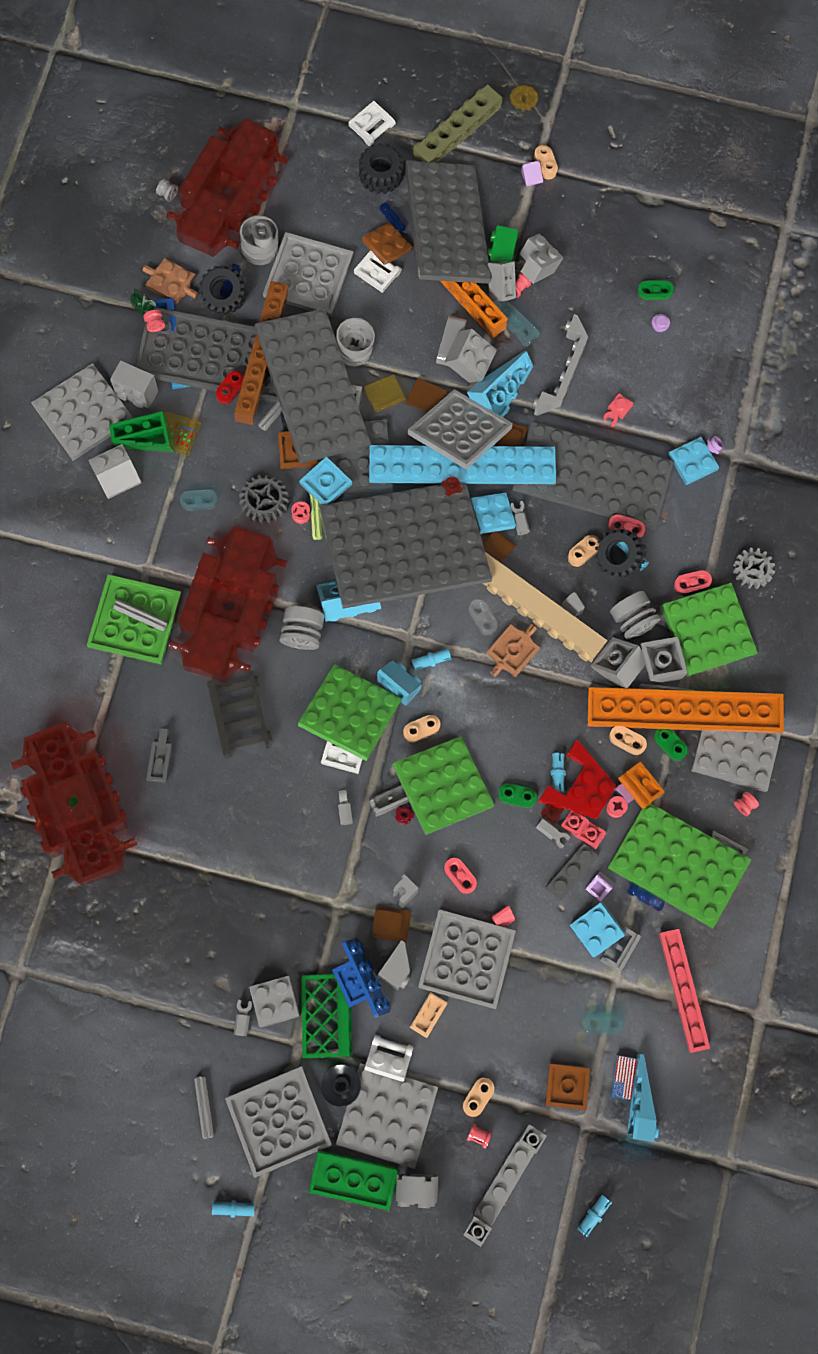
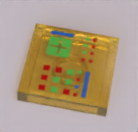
M166 411L165 415L169 420L175 453L189 457L201 427V422Z

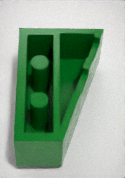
M497 226L496 231H492L491 241L494 243L493 248L488 250L490 262L512 261L518 238L517 229Z
M163 411L109 424L111 439L116 447L122 444L125 449L175 453L169 420Z

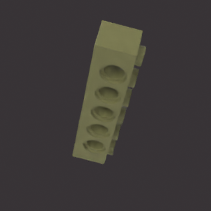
M488 84L483 89L480 88L475 96L464 102L460 109L453 111L446 121L443 120L437 129L430 131L422 142L416 143L413 148V159L415 161L439 163L501 108L502 97Z

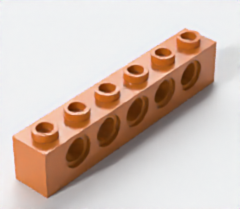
M440 281L492 339L506 329L508 318L476 283Z

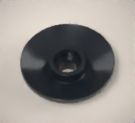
M347 1065L331 1067L324 1074L321 1081L323 1097L328 1103L337 1107H345L352 1104L358 1098L361 1091V1080L358 1073ZM344 1082L346 1084V1088L344 1090H341L340 1085Z

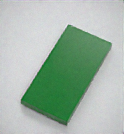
M318 1150L308 1193L389 1211L399 1168Z

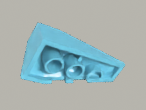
M523 351L484 377L483 381H478L467 392L469 398L499 416L504 417L510 409L509 404L512 399H515L518 395V388L521 384H524L533 368L527 351Z
M637 1054L636 1073L626 1137L654 1142V1139L658 1138L659 1126L656 1125L657 1120L645 1058L643 1054Z

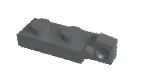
M160 728L159 738H154V742H152L147 781L167 783L173 746L172 740H169L168 729Z

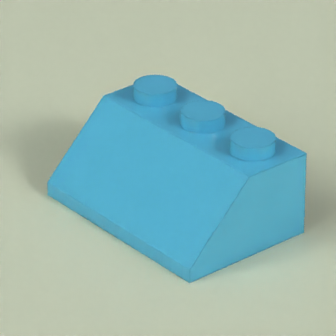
M336 580L316 585L326 622L337 621L339 618L354 617L365 612L372 613L381 609L380 602L342 609Z

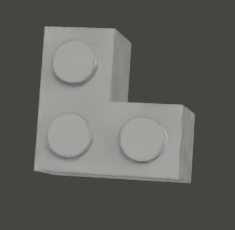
M540 234L528 238L520 252V255L526 260L521 272L532 284L555 273L563 260L558 251Z

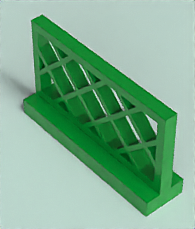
M334 974L301 976L302 1058L353 1057L352 1007L348 1006L338 982L337 988L332 993L324 986L329 979H336ZM307 980H315L319 984L313 993L307 989ZM321 988L329 994L323 1003L315 997ZM312 998L320 1005L313 1014L307 1009V1003ZM331 998L337 1001L338 1007L333 1013L325 1007V1004ZM322 1008L330 1015L323 1024L315 1017ZM332 1018L338 1023V1029L333 1034L325 1027ZM312 1019L320 1025L313 1035L307 1030V1024ZM322 1029L330 1035L323 1045L315 1038ZM332 1039L338 1043V1053H330L325 1048ZM314 1040L320 1048L315 1054H308V1044Z

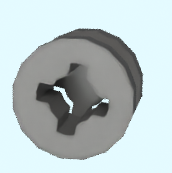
M166 178L161 180L156 188V194L164 196L168 202L172 201L178 192V186L170 184V181Z

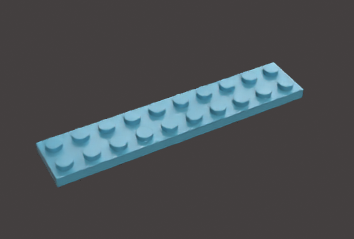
M370 445L369 483L463 482L466 484H555V447L492 446L466 470L428 446Z

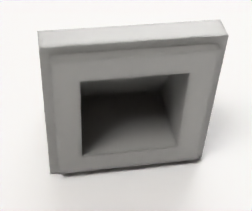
M575 592L561 604L563 609L574 617L580 615L585 608Z

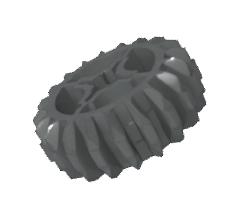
M259 474L257 480L251 477V483L246 481V487H241L242 493L239 494V499H241L239 505L242 506L241 510L243 513H246L247 518L252 517L253 522L259 519L260 524L263 523V520H266L269 524L271 518L277 521V515L282 517V511H287L286 505L289 504V499H287L289 493L286 492L287 488L285 485H282L281 480L276 481L275 476L269 479L268 474L265 475V478H262ZM272 489L279 495L278 501L271 496ZM250 497L253 498L254 501L257 502V503H256V506H257L256 509L253 508V507L250 505V503H249V498H250Z

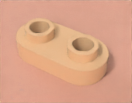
M546 145L538 146L535 150L534 159L540 163L542 177L544 179H553L557 174L558 166L552 150Z
M588 535L569 551V563L576 567L585 564L598 552L595 550V547L599 546V538L595 535ZM589 542H594L595 545L590 546ZM579 553L581 557L577 558L575 554Z
M427 715L408 723L404 727V738L408 742L415 743L430 737L439 731L440 720L434 715ZM429 721H432L434 723V726L429 727L427 723ZM415 729L417 733L412 735L409 731Z
M615 726L609 733L611 743L633 755H639L646 749L647 742L645 738L626 727ZM620 734L622 739H617L615 735ZM633 743H638L639 748H634Z
M478 1079L465 1098L463 1110L468 1116L475 1117L480 1115L493 1095L494 1084L490 1079ZM483 1084L488 1086V1090L485 1093L480 1089ZM471 1102L477 1104L475 1110L470 1109L469 1105Z

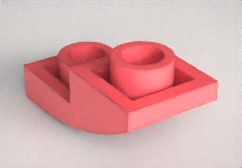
M572 810L561 825L566 831L594 849H597L606 835L605 830L592 824L582 815L572 812Z

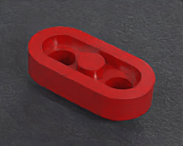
M237 370L231 371L216 390V398L219 403L224 405L230 404L239 394L244 380L242 372ZM237 377L239 380L234 381L233 378ZM227 391L228 394L224 395L222 392Z

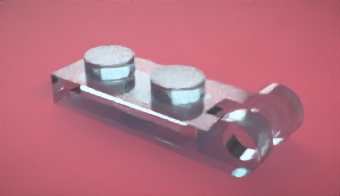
M508 300L502 301L497 306L508 318L506 327L520 340L523 346L527 347L531 344V340L537 339L540 336L539 331ZM527 330L529 334L525 335L523 332Z

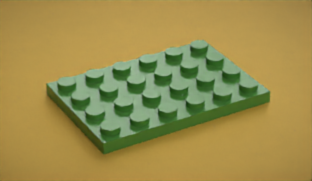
M650 803L639 813L608 869L713 929L750 864L751 859Z

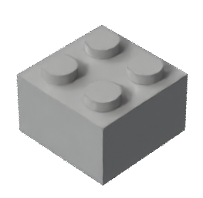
M473 329L459 331L444 363L469 383L483 381L497 350Z
M121 360L110 379L116 396L121 400L133 402L139 408L145 407L149 409L159 391L153 374Z
M289 976L249 987L260 1028L300 1017Z

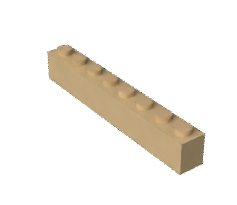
M485 552L492 575V582L482 583L487 586V590L494 595L498 594L502 597L504 603L509 606L513 605L522 616L531 618L537 627H543L552 638H558L567 649L575 650L579 653L578 656L581 659L592 663L605 646L607 640Z

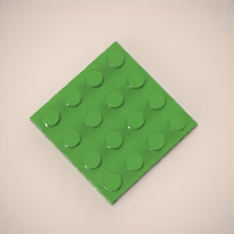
M107 575L87 647L162 665L182 592ZM116 600H122L166 620L168 623L166 629L161 631L115 610L114 604Z
M732 583L661 605L672 638L678 637L687 669V677L758 653Z
M334 664L299 720L298 726L367 761L400 705L402 698Z
M462 737L442 743L392 764L425 835L495 806Z

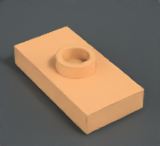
M430 992L410 1028L427 1038L445 1009L447 1002Z

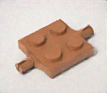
M165 258L156 269L147 265L143 267V272L151 275L145 284L146 289L165 299L173 298L176 305L185 295L197 299L199 292L190 288L196 279L194 273Z
M530 624L526 631L523 632L516 629L513 625H509L486 653L496 663L495 667L490 671L491 675L493 674L496 677L503 669L515 678L540 650V647L530 638L535 630H537L535 626L533 627Z

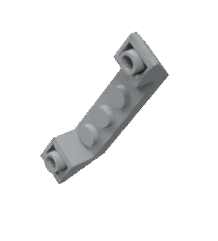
M574 314L572 320L568 319L565 326L567 331L566 338L575 341L572 348L574 354L573 356L569 355L566 366H568L567 371L562 372L559 379L562 383L560 387L556 386L553 395L542 391L540 398L536 397L533 404L535 408L534 415L536 416L561 407L588 339L578 315Z
M530 1124L526 1127L474 1211L463 1233L465 1237L480 1247L482 1246L492 1229L493 1222L533 1155L538 1152L547 1137L545 1134Z

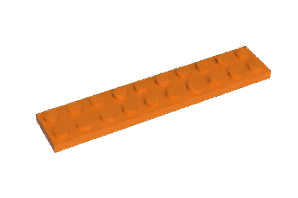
M589 687L587 726L783 733V694Z

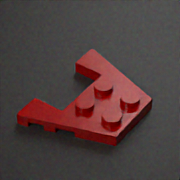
M576 740L566 756L583 766L566 796L548 785L538 802L551 804L560 809L572 810L574 813L597 819L615 790L616 785L582 744Z

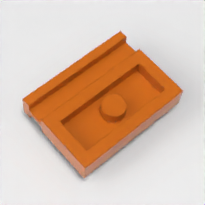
M641 762L618 778L642 809L665 792Z

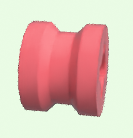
M151 310L144 314V321L147 322L146 326L149 332H157L165 327L164 321L161 320L162 313L160 310Z
M300 501L292 506L293 520L298 524L307 523L311 517L309 505Z
M744 792L741 799L734 801L735 807L744 816L750 815L751 810L759 806L758 801L748 792Z
M620 796L613 797L606 805L607 813L613 818L621 817L628 808L627 801Z

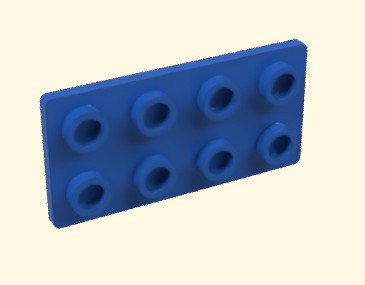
M357 938L343 941L342 945L349 962L333 969V973L348 1006L352 1007L367 999L375 1018L390 1013V1003L382 994L381 983L372 972L373 965L364 954L365 948L362 942L358 941Z

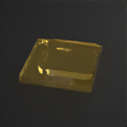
M394 375L364 387L375 413L406 401Z

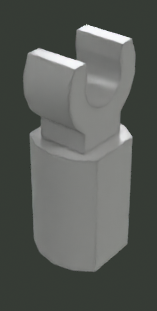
M520 501L519 509L514 508V504L511 503L510 507L512 514H514L517 534L529 533L526 514L523 513V501Z
M346 790L338 791L340 804L338 805L340 824H353Z
M545 818L536 827L549 839H554L555 844L559 848L564 847L560 843V838L570 839L567 833H560L559 829Z
M238 1000L237 1009L239 1014H236L233 1035L247 1036L250 1020L248 1012L252 1009L253 1004L252 1001H249L248 1007L243 1009L241 1007L242 1000Z

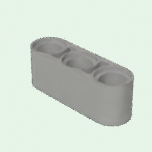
M449 315L437 355V364L448 366L444 361L458 332L465 330L466 319Z

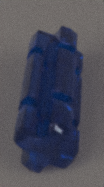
M384 202L380 205V211L385 214L386 219L395 229L402 233L405 231L404 223L400 221L401 219L394 210L390 209V205Z
M232 264L231 267L240 274L241 267ZM224 280V286L220 289V295L227 298L231 293L230 290L233 289V285L229 280Z
M634 883L627 890L628 894L637 896V899L649 906L652 905L658 911L662 910L665 905L663 900L660 898L656 899V896L644 889H639V886Z

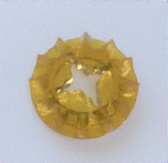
M527 85L518 86L511 92V105L522 111L527 109L530 111L532 107L536 106L538 101L537 92ZM523 94L526 97L525 103L522 101Z

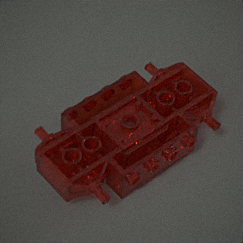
M244 118L241 124L229 131L219 127L217 134L226 137L227 141L211 135L178 190L181 207L187 210L181 214H176L169 210L166 216L176 221L179 242L211 257L216 256L227 246L238 249L240 243L230 239V229L240 233L241 225L246 219L259 215L262 203L267 201L269 191L276 186L278 180L275 163L279 161L287 165L289 161L288 157L279 153V142L276 132ZM227 188L233 189V192L227 194L224 192V190Z
M236 526L221 540L208 537L206 544L217 547L220 557L203 552L178 619L181 631L193 635L182 644L172 640L169 644V648L180 651L185 671L226 683L239 669L250 672L252 665L239 661L237 648L254 653L255 647L259 648L261 630H265L267 625V619L265 618L267 613H271L273 595L276 596L279 590L276 574L268 571L275 567V565L286 568L288 560L275 556L273 541L269 536ZM227 602L235 604L232 610H226L224 605Z
M65 721L25 737L22 758L11 762L14 770L28 765L37 773L21 780L23 786L20 787L23 797L29 801L27 809L30 816H34L36 820L34 828L37 834H41L43 841L40 844L44 853L47 852L53 858L64 854V864L62 867L51 871L53 878L56 879L62 875H69L81 886H86L122 871L125 851L138 844L135 837L123 842L113 835L128 828L126 823L128 818L124 808L121 809L119 802L121 800L117 790L114 791L112 784L114 781L110 772L107 773L105 768L107 763L103 754L99 755L95 750L83 755L85 741L96 737L94 730L82 734ZM71 797L78 799V804L75 807L68 806V800Z

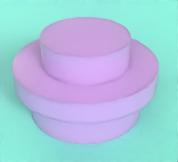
M658 314L652 319V327L657 332L667 330L670 325V320L666 315Z
M714 436L707 439V447L712 453L719 454L724 448V444L719 437Z

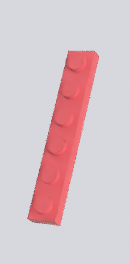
M676 929L659 933L689 1053L710 1049L680 930Z

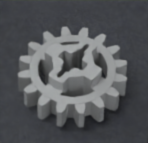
M750 548L748 553L746 550H743L741 555L737 556V561L733 564L737 568L734 569L733 573H738L736 580H743L742 586L747 583L748 588L754 585L758 589L760 584L764 587L767 582L771 581V576L775 573L772 570L775 563H770L772 557L767 558L766 551L762 554L760 553V548L756 552L753 551V548Z

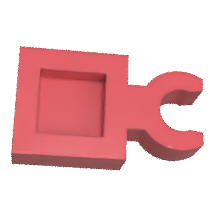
M619 393L608 406L610 412L604 415L603 421L605 422L607 418H612L611 427H614L618 417L623 419L634 403Z

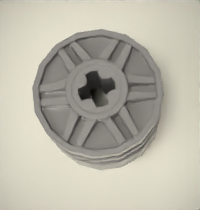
M256 215L246 219L240 228L243 257L254 265L269 264L276 258L278 253V229L276 224L266 216ZM257 221L269 223L273 243L266 248H261L255 244L251 225Z
M361 318L346 319L337 329L336 342L343 363L348 366L356 367L363 365L372 355L375 333L373 327Z
M644 591L625 598L610 610L615 622L626 621L620 627V630L622 632L626 631L624 636L627 640L643 635L661 620L658 614L653 615L656 612L655 608L645 610L650 604V600Z
M286 607L283 622L288 626L282 627L281 632L283 634L280 635L279 641L284 645L297 649H318L320 645L319 639L321 638L318 630L323 628L324 614L307 607Z

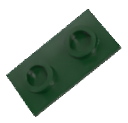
M134 288V294H131L130 299L132 307L141 315H143L144 310H154L156 307L155 302L150 300L146 294H142Z

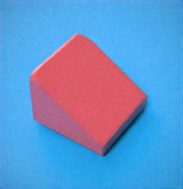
M506 906L493 915L491 920L497 926L506 927L514 922L515 918L511 908Z

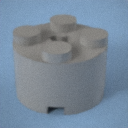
M397 1174V1206L410 1207V1205L418 1204V1208L434 1207L438 1201V1176L433 1177V1175L428 1174L404 1176V1174Z

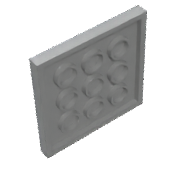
M285 232L265 286L263 297L266 298L270 281L287 284L289 286L286 304L309 311L325 308L327 315L332 317L353 258V251Z
M93 363L31 402L72 461L111 437L109 424L133 419L132 415Z
M454 389L408 429V435L467 470L512 429L513 423Z
M701 730L691 771L767 792L781 733Z
M439 909L418 988L496 1010L516 931Z
M360 1063L357 1073L361 1080V1091L358 1098L347 1106L336 1145L415 1169L438 1087L407 1077L402 1082L364 1070L366 1065Z
M302 1066L225 1098L254 1178L332 1145Z

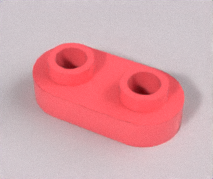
M614 515L608 522L609 531L623 529L632 532V529H637L638 533L636 534L641 538L645 533V525L641 521L626 516ZM618 523L620 528H615L614 524Z
M703 570L680 575L674 582V589L680 595L703 591L710 586L712 578L708 572ZM698 580H703L704 584H700ZM680 584H685L686 588H681Z
M449 859L444 866L446 875L461 893H472L477 885L476 878L460 859ZM452 865L457 866L458 870L456 872L451 871L450 867ZM469 881L470 886L464 887L463 882Z

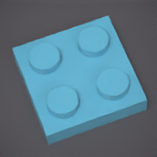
M702 437L674 449L668 454L671 461H674L673 464L685 485L719 469Z
M327 457L299 481L321 505L331 504L352 485V481Z
M506 493L470 499L480 534L515 528L516 523Z
M603 902L596 905L570 925L593 958L626 935Z

